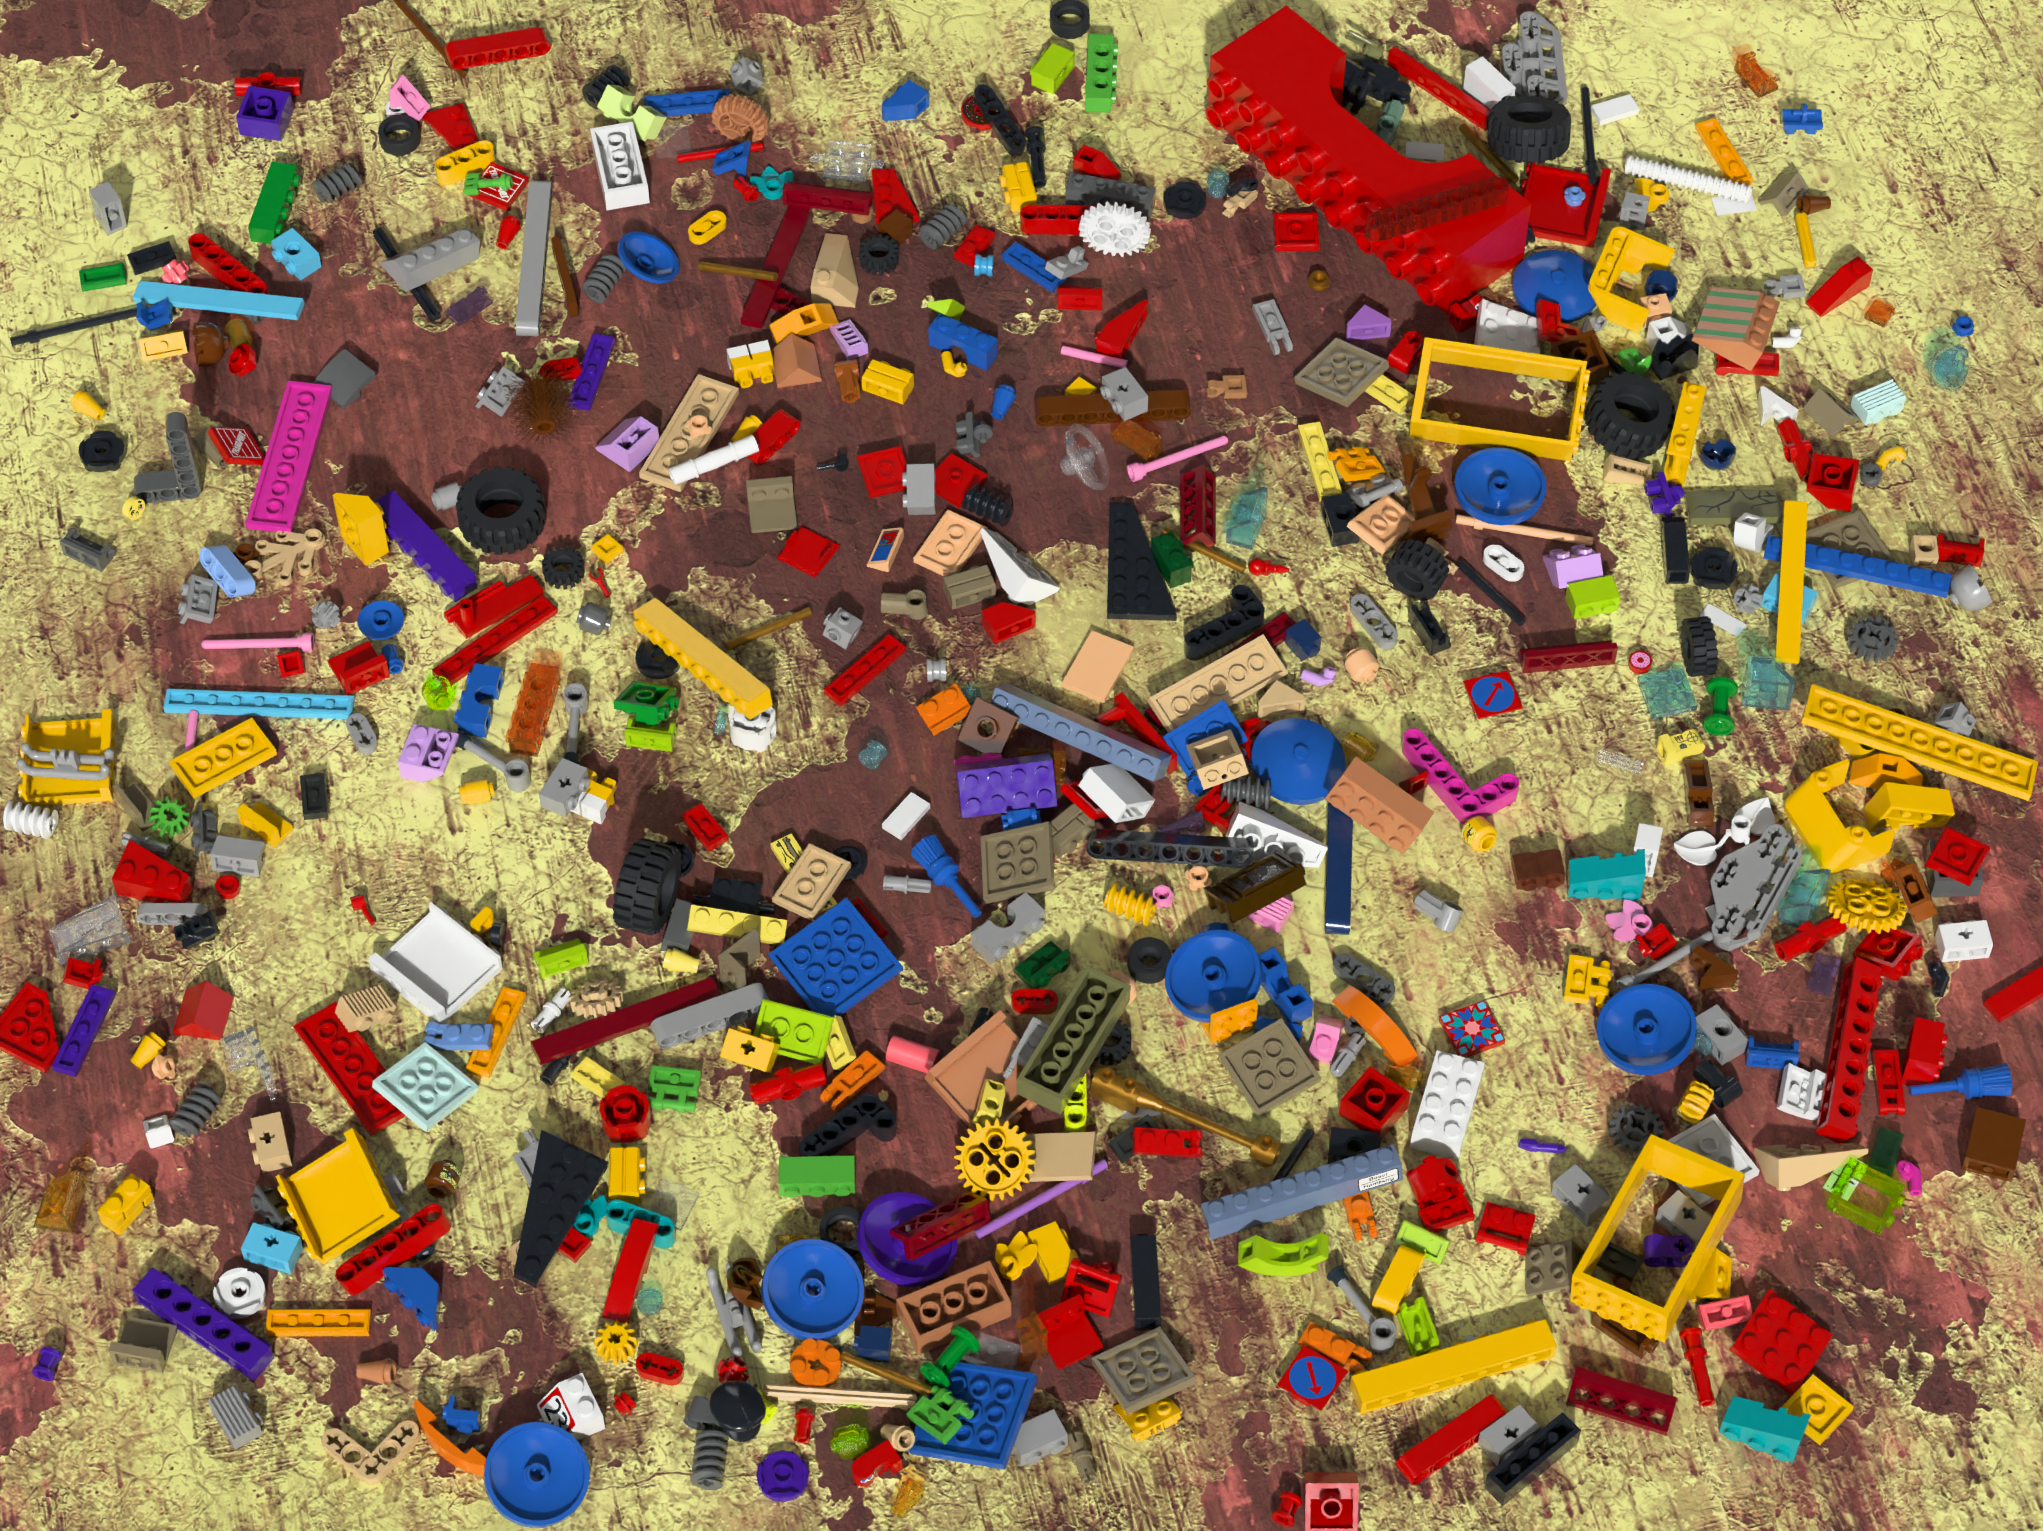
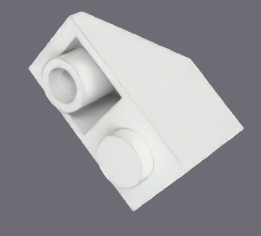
M1669 316L1649 322L1646 340L1653 350L1659 339L1662 343L1669 345L1677 336L1684 339L1690 333L1692 334L1687 324Z

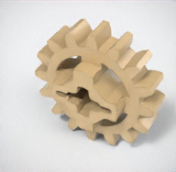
M597 979L594 983L587 981L582 986L578 985L577 990H572V995L569 996L572 1012H576L577 1016L584 1014V1018L591 1017L592 1015L594 1018H597L598 1014L606 1016L609 1012H615V1007H621V1002L624 1001L621 986H616L615 981L608 983L607 979L600 982Z

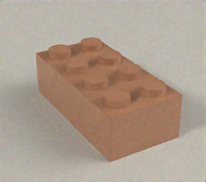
M1356 756L1325 797V800L1334 807L1344 812L1352 820L1358 822L1401 854L1406 852L1434 814L1431 809Z
M987 1261L896 1299V1310L917 1355H920L951 1342L954 1339L951 1335V1329L955 1325L973 1333L1011 1317V1301L991 1262Z

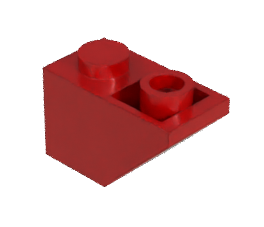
M1084 144L1073 159V173L1119 181L1122 176L1103 152Z

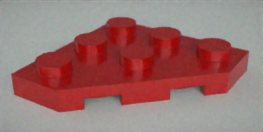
M26 982L0 1015V1050L44 1073H47L59 1052V1045L48 993Z

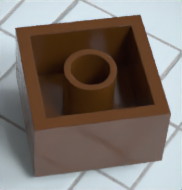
M1594 330L1551 343V356L1587 361L1586 369L1590 370L1588 386L1599 383L1602 379L1609 376L1610 365ZM1562 381L1566 393L1576 390L1575 382Z

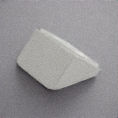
M167 1115L143 1122L150 1148L159 1147L174 1141Z

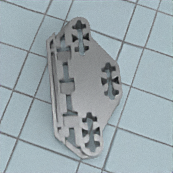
M1531 11L1524 12L1520 16L1519 38L1515 43L1504 45L1502 49L1501 74L1516 87L1515 95L1517 97L1536 96L1537 93L1539 98H1549L1548 91H1557V96H1554L1553 100L1565 106L1568 95L1560 32L1540 14ZM1540 25L1550 30V35L1542 34ZM1542 47L1552 48V52H1548V57L1542 52ZM1544 69H1554L1551 79H1547Z
M1778 824L1768 826L1759 840L1724 856L1713 874L1710 882L1717 917L1711 929L1713 943L1716 948L1731 951L1760 938L1803 861L1798 845H1795L1790 833L1786 832L1783 826ZM1787 847H1790V849L1786 853V858H1788L1787 863L1781 861L1785 851L1787 850ZM1773 873L1775 875L1771 881V884L1774 885L1773 889H1770L1765 886ZM1757 900H1761L1756 908V911L1759 912L1758 916L1751 914ZM1746 927L1747 931H1749L1747 937L1737 940L1742 929Z

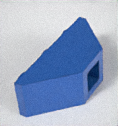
M384 1268L382 1270L384 1276L383 1284L386 1289L392 1294L395 1292L400 1297L401 1304L407 1310L412 1309L416 1313L415 1316L422 1326L426 1327L428 1325L435 1332L438 1329L441 1305L439 1284L423 1268Z

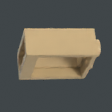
M1231 729L1186 745L1203 790L1249 774L1242 752Z

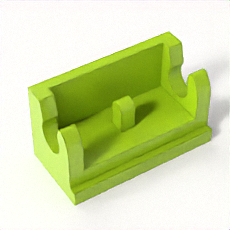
M629 716L624 732L626 746L673 752L678 731L676 723L671 722L669 728L639 724L634 721V717Z
M1424 1297L1416 1298L1415 1304L1407 1307L1406 1302H1404L1400 1306V1312L1397 1313V1318L1411 1356L1425 1355L1430 1350L1439 1347V1339Z

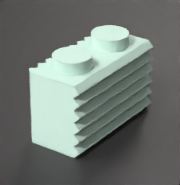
M1890 379L1854 394L1850 406L1867 426L1872 422L1874 424L1878 423L1884 417L1886 418L1891 414H1899L1903 410L1906 396L1903 395L1898 385L1893 382V379Z

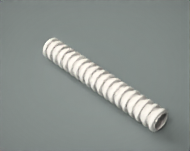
M1629 155L1624 169L1625 174L1632 173V176L1637 174L1640 178L1645 176L1646 179L1651 178L1653 181L1655 179L1658 182L1665 181V184L1669 182L1672 186L1678 184V187L1684 186L1685 189L1690 187L1693 191L1698 189V192L1702 190L1705 194L1710 192L1713 196L1718 194V197L1722 195L1725 199L1730 197L1731 200L1737 199V202L1742 200L1745 204L1749 202L1753 188L1751 184L1746 186L1745 183L1739 184L1738 181L1734 183L1731 179L1725 181V178L1721 180L1718 176L1713 178L1710 174L1705 176V173L1701 175L1698 171L1693 173L1692 170L1686 171V168L1681 170L1678 166L1673 168L1672 165L1666 166V163L1661 165L1658 161L1653 163V160L1646 161V158L1642 160L1638 156L1633 158V155Z

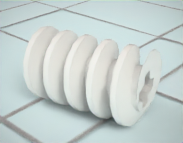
M9 800L4 810L3 821L4 827L8 831L14 830L17 833L23 832L26 835L32 834L35 837L42 836V838L48 839L53 835L57 827L59 816L57 810H54L50 816L49 808H45L41 814L40 806H36L32 812L31 804H27L23 810L22 802H18L14 808V801Z

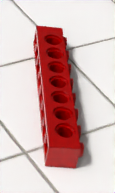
M1857 956L1846 964L1843 970L1815 1132L1837 1143H1844L1849 1138L1854 1137L1858 1129L1856 1121L1857 1115L1861 1110L1860 1097L1865 1087L1863 1079L1864 1073L1868 1068L1867 1055L1872 1045L1870 1037L1871 1031L1875 1026L1874 1013L1879 1003L1877 998L1878 990L1882 984V967Z

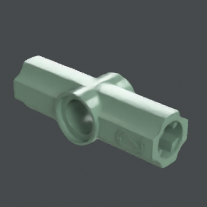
M1397 100L1386 103L1383 114L1378 119V126L1375 132L1389 146H1391L1396 138V131L1405 110V106Z

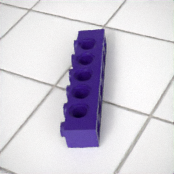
M152 1268L132 1290L136 1302L168 1324L176 1325L178 1330L253 1382L274 1359L271 1351L272 1347L268 1341L261 1337L257 1339L243 1324L238 1326L232 1322L231 1317L224 1311L218 1312L213 1309L208 1300L203 1297L199 1299L194 1296L193 1292L186 1285L181 1284L179 1286L176 1284L173 1278L165 1271L160 1273ZM164 1294H170L166 1298H161ZM184 1307H190L187 1311H180ZM209 1320L207 1324L200 1325L202 1321ZM222 1334H229L225 1338H219ZM243 1347H249L246 1351H239Z

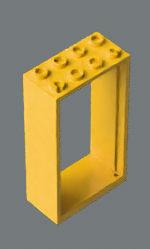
M1425 337L1411 416L1410 437L1485 449L1508 448L1525 455L1571 461L1572 454H1577L1590 376V370L1586 369L1587 361ZM1431 361L1575 382L1576 390L1568 440L1422 419Z
M1651 1134L1572 1275L1570 1301L1575 1305H1579L1582 1309L1587 1308L1597 1312L1604 1319L1614 1320L1629 1330L1639 1331L1650 1339L1654 1338L1665 1343L1742 1200L1745 1174ZM1648 1171L1721 1201L1664 1308L1591 1276Z

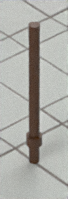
M393 0L445 59L446 65L453 69L446 56L445 46L404 0ZM454 69L461 78L467 75L465 69Z

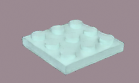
M426 1042L373 1080L372 1088L425 1132L478 1093L479 1089L476 1083Z

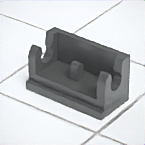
M72 528L60 540L63 554L102 572L116 555L115 550L111 549L112 545L106 544L103 547L81 537L77 533L78 530Z
M676 898L660 951L665 952L667 948L672 950L676 948L685 953V950L689 949L694 931L687 930L689 910L691 905L696 904Z

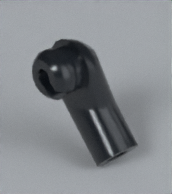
M1240 177L1226 189V193L1228 196L1234 197L1240 191L1252 192L1258 187L1259 181L1255 177Z

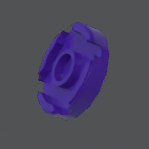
M781 1450L772 1452L763 1462L761 1461L756 1477L758 1487L764 1496L773 1501L787 1502L803 1494L808 1486L809 1472L807 1464L797 1454Z

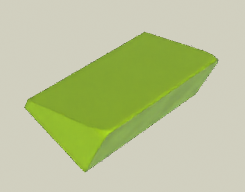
M954 299L933 301L927 304L935 312L957 321L960 320L965 306Z

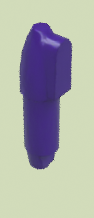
M1522 1138L1518 1143L1519 1148L1529 1152L1564 1153L1566 1151L1564 1145L1538 1142L1537 1139Z

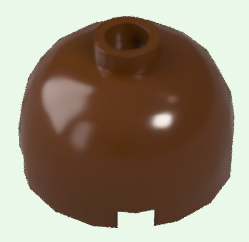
M194 322L193 335H197L194 342L196 364L198 367L215 365L223 358L224 350H227L229 347L228 337L223 336L221 329L210 322Z

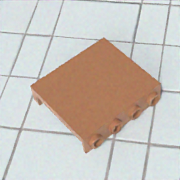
M1001 1010L934 1065L924 1077L974 1132L977 1129L976 1124H973L972 1120L977 1109L979 1094L986 1078L1006 1085L1001 1117L999 1119L1001 1126L1006 1121H1009L1012 1127L1022 1118L1020 1114L1026 1108L1030 1111L1037 1105V1103L1016 1094L1017 1078L1024 1067L1016 1063L1012 1075L1008 1079L1003 1077L1020 1039L1004 1023L1007 1017ZM995 1135V1136H993V1137L991 1138V1140L994 1142V1141H996L1000 1136H999V1135Z

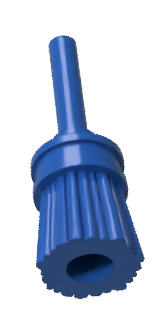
M936 835L922 838L912 848L911 856L927 870L928 877L933 880L936 886L945 885L950 887L974 918L979 917L982 913L958 882L956 875L959 872V866L954 863L951 856L947 855Z
M2007 1063L1983 1069L1973 1067L1972 1069L1963 1068L1960 1077H1955L1952 1081L1910 1085L1908 1089L1910 1096L1955 1090L1957 1093L1962 1092L1966 1099H1971L1973 1097L1982 1098V1096H2011L2013 1084L2009 1066Z

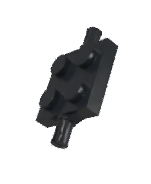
M714 877L712 889L708 896L694 894L692 901L693 904L706 905L709 908L758 916L760 912L774 915L776 906L775 904L761 903L762 883Z

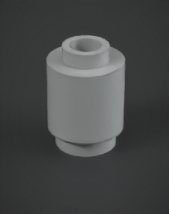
M454 482L435 489V492L431 493L435 509H442L444 511L455 507L457 495L462 490V485L458 486Z

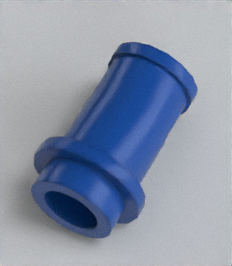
M387 644L382 648V653L387 660L389 673L398 674L402 671L404 663L399 658L396 645L392 644L390 647V644Z

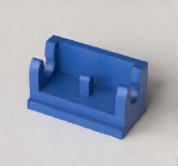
M1748 1035L1746 1066L1784 1069V1066L1788 1063L1797 1066L1799 1060V1040L1793 1039L1791 1045L1755 1042L1754 1036Z

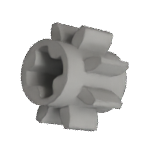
M1743 584L1742 588L1735 591L1733 602L1739 605L1738 611L1753 614L1754 610L1761 607L1763 595L1758 593L1759 587Z
M324 601L321 603L317 602L311 610L314 613L312 621L320 629L335 628L341 620L338 617L339 608L331 601H326L325 603Z

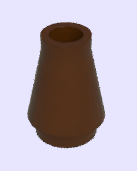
M1803 194L1797 198L1796 206L1799 213L1805 212L1807 215L1830 209L1831 200L1829 196Z

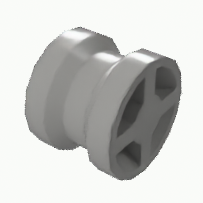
M940 658L938 661L927 659V682H933L937 679L941 682H946L945 658Z

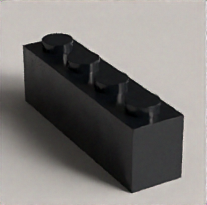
M1562 1412L1487 1474L1484 1488L1504 1506L1577 1445L1581 1430Z

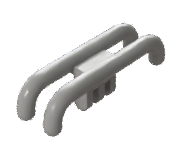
M23 743L21 750L24 755L38 761H52L54 768L32 767L22 758L16 761V765L23 773L35 777L98 781L104 780L110 775V767L107 764L113 761L114 751L111 748H107L104 751V755L77 754L76 750H70L68 753L66 749H61L60 753L57 749L43 752L32 749L28 743ZM81 763L101 765L100 771L79 770Z
M730 1261L726 1264V1272L733 1266L734 1262ZM709 1267L706 1270L709 1288L732 1356L742 1357V1349L739 1346L734 1328L742 1325L744 1326L752 1351L760 1353L762 1351V1343L759 1341L748 1306L739 1302L731 1292L725 1294V1304L716 1270L713 1267Z

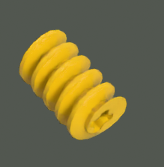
M1114 882L1107 892L1103 908L1105 909L1107 906V911L1110 913L1116 910L1118 916H1122L1125 913V918L1128 920L1134 916V922L1140 923L1143 920V925L1147 927L1154 918L1158 903L1153 904V896L1151 895L1145 901L1143 892L1138 897H1135V889H1132L1127 894L1125 885L1120 890H1117V882Z

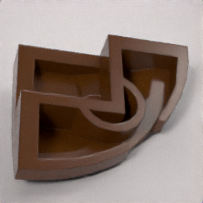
M737 1259L727 1271L729 1290L742 1304L760 1310L764 1304L757 1284L762 1280L763 1276L756 1259Z

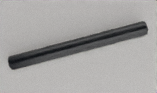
M382 227L373 230V237L387 258L400 253ZM422 285L410 290L430 321L434 322L441 318L440 311Z

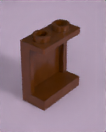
M1976 1107L1961 1169L2011 1182L2016 1170L2026 1119L2019 1118L2013 1114L1995 1112L1990 1108Z
M1624 1277L1615 1286L1638 1296L1630 1290L1632 1283ZM1595 1311L1593 1313L1591 1324L1640 1359L1647 1352L1652 1354L1659 1344V1341L1654 1338L1650 1339L1639 1331L1629 1330L1614 1320L1604 1319Z

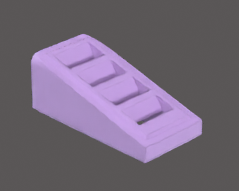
M850 319L830 326V331L847 360L868 354L866 340Z

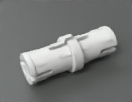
M560 988L551 1001L543 1005L541 1013L531 1022L534 1030L540 1027L538 1032L544 1033L554 1019L559 1018L561 1010L569 1002V996L572 995L569 991L564 995L563 993L566 989Z

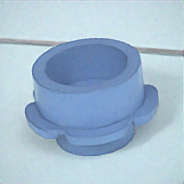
M1576 186L1569 187L1564 192L1566 203L1573 207L1581 205L1586 196L1585 192H1582V189Z

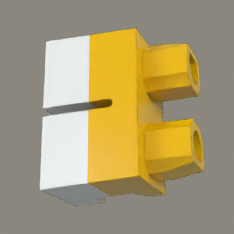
M768 340L748 344L749 352L746 345L726 349L727 362L732 370L735 383L739 382L742 388L753 385V379L760 378L764 384L773 381L774 365Z
M588 769L590 785L586 792H582L576 808L571 810V812L578 815L582 814L583 817L602 824L606 818L605 813L610 805L614 804V793L617 788L616 781L607 777L599 784L596 782L598 779L597 774Z

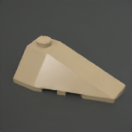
M826 233L813 272L811 302L855 308L859 287L848 235Z
M1857 1143L1823 1144V1148L1809 1144H1800V1149L1786 1148V1145L1754 1147V1153L1766 1183L1776 1187L1778 1191H1790L1791 1187L1802 1186L1868 1154V1148Z

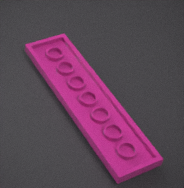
M287 381L246 520L247 529L270 532L282 531V533L284 531H293L331 399V385Z

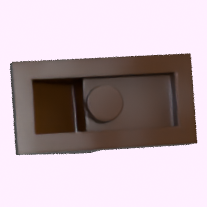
M1700 945L1696 946L1692 951L1690 964L1698 972L1705 973L1701 979L1699 989L1733 987L1736 984L1739 971Z

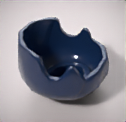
M1663 269L1654 270L1649 274L1645 282V294L1648 296L1666 293L1670 303L1678 292V279L1669 271Z
M1719 439L1715 444H1711L1708 441L1699 451L1700 461L1708 469L1715 471L1730 467L1736 455V447L1725 439Z

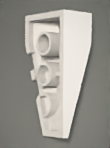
M985 528L981 529L980 533L1001 586L1009 594L1008 598L1012 602L1031 605L1059 591L1060 587L1044 571L1039 573L1031 567L1033 562L1029 558L1016 553L1017 548L1003 536Z
M1240 801L1231 818L1225 836L1249 839L1254 845L1252 861H1258L1278 850L1288 855L1294 861L1300 862L1303 867L1319 868L1328 849L1326 844L1269 813ZM1240 850V851L1237 852V853L1240 854V855H1247V854H1248L1247 852H1245V851H1243V850Z

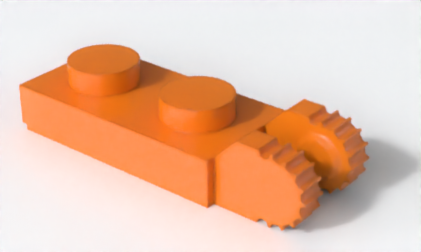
M866 1050L832 1080V1083L821 1093L820 1099L826 1102L839 1090L842 1094L831 1105V1109L837 1112L846 1105L848 1100L856 1096L885 1070V1064Z
M1368 1191L1342 1199L1348 1224L1352 1228L1355 1241L1362 1239L1360 1224H1367L1370 1237L1376 1238L1377 1229Z
M1311 1321L1298 1341L1299 1347L1302 1348L1305 1345L1339 1366L1355 1373L1366 1369L1360 1362L1350 1359L1352 1355L1365 1362H1370L1373 1358L1372 1353L1365 1348L1356 1346V1344Z

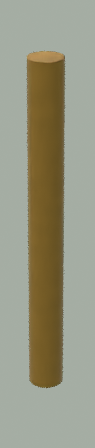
M1466 124L1460 125L1459 131L1512 184L1517 183L1519 177Z
M701 261L698 263V270L769 281H777L778 279L776 272Z
M1165 527L1162 534L1168 533L1173 530ZM1173 531L1176 538H1180V533ZM1196 541L1185 546L1242 574L1246 569L1245 564Z
M807 607L724 642L725 647L728 651L810 617L812 612Z
M843 1351L840 1356L841 1361L926 1396H933L931 1394L932 1386L847 1351Z

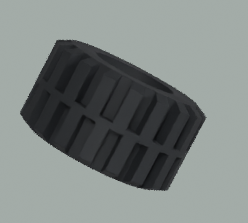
M1408 540L1398 545L1385 567V573L1388 576L1389 582L1404 595L1406 594L1418 600H1430V598L1436 596L1449 575L1448 562L1444 560L1445 557L1437 549L1418 540Z

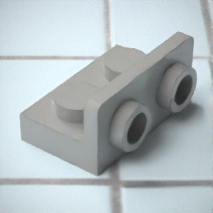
M504 366L498 373L495 370L487 380L490 383L489 387L485 388L483 386L476 397L479 399V402L475 406L479 409L483 404L501 417L510 405L506 401L511 403L505 397L512 398L514 394L518 393V388L517 390L506 389H513L510 386L519 385V382H521L520 384L525 383L524 380L519 378V376L517 377L516 374ZM508 392H517V393H513L512 396H508V395H511V394H509Z
M191 574L188 581L182 583L180 595L183 596V599L180 601L177 614H180L179 623L185 624L186 620L190 618L211 624L214 617L218 587L216 581Z

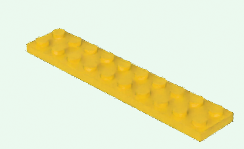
M1814 684L1810 686L1801 719L1802 724L2029 801L2032 795L2038 761Z

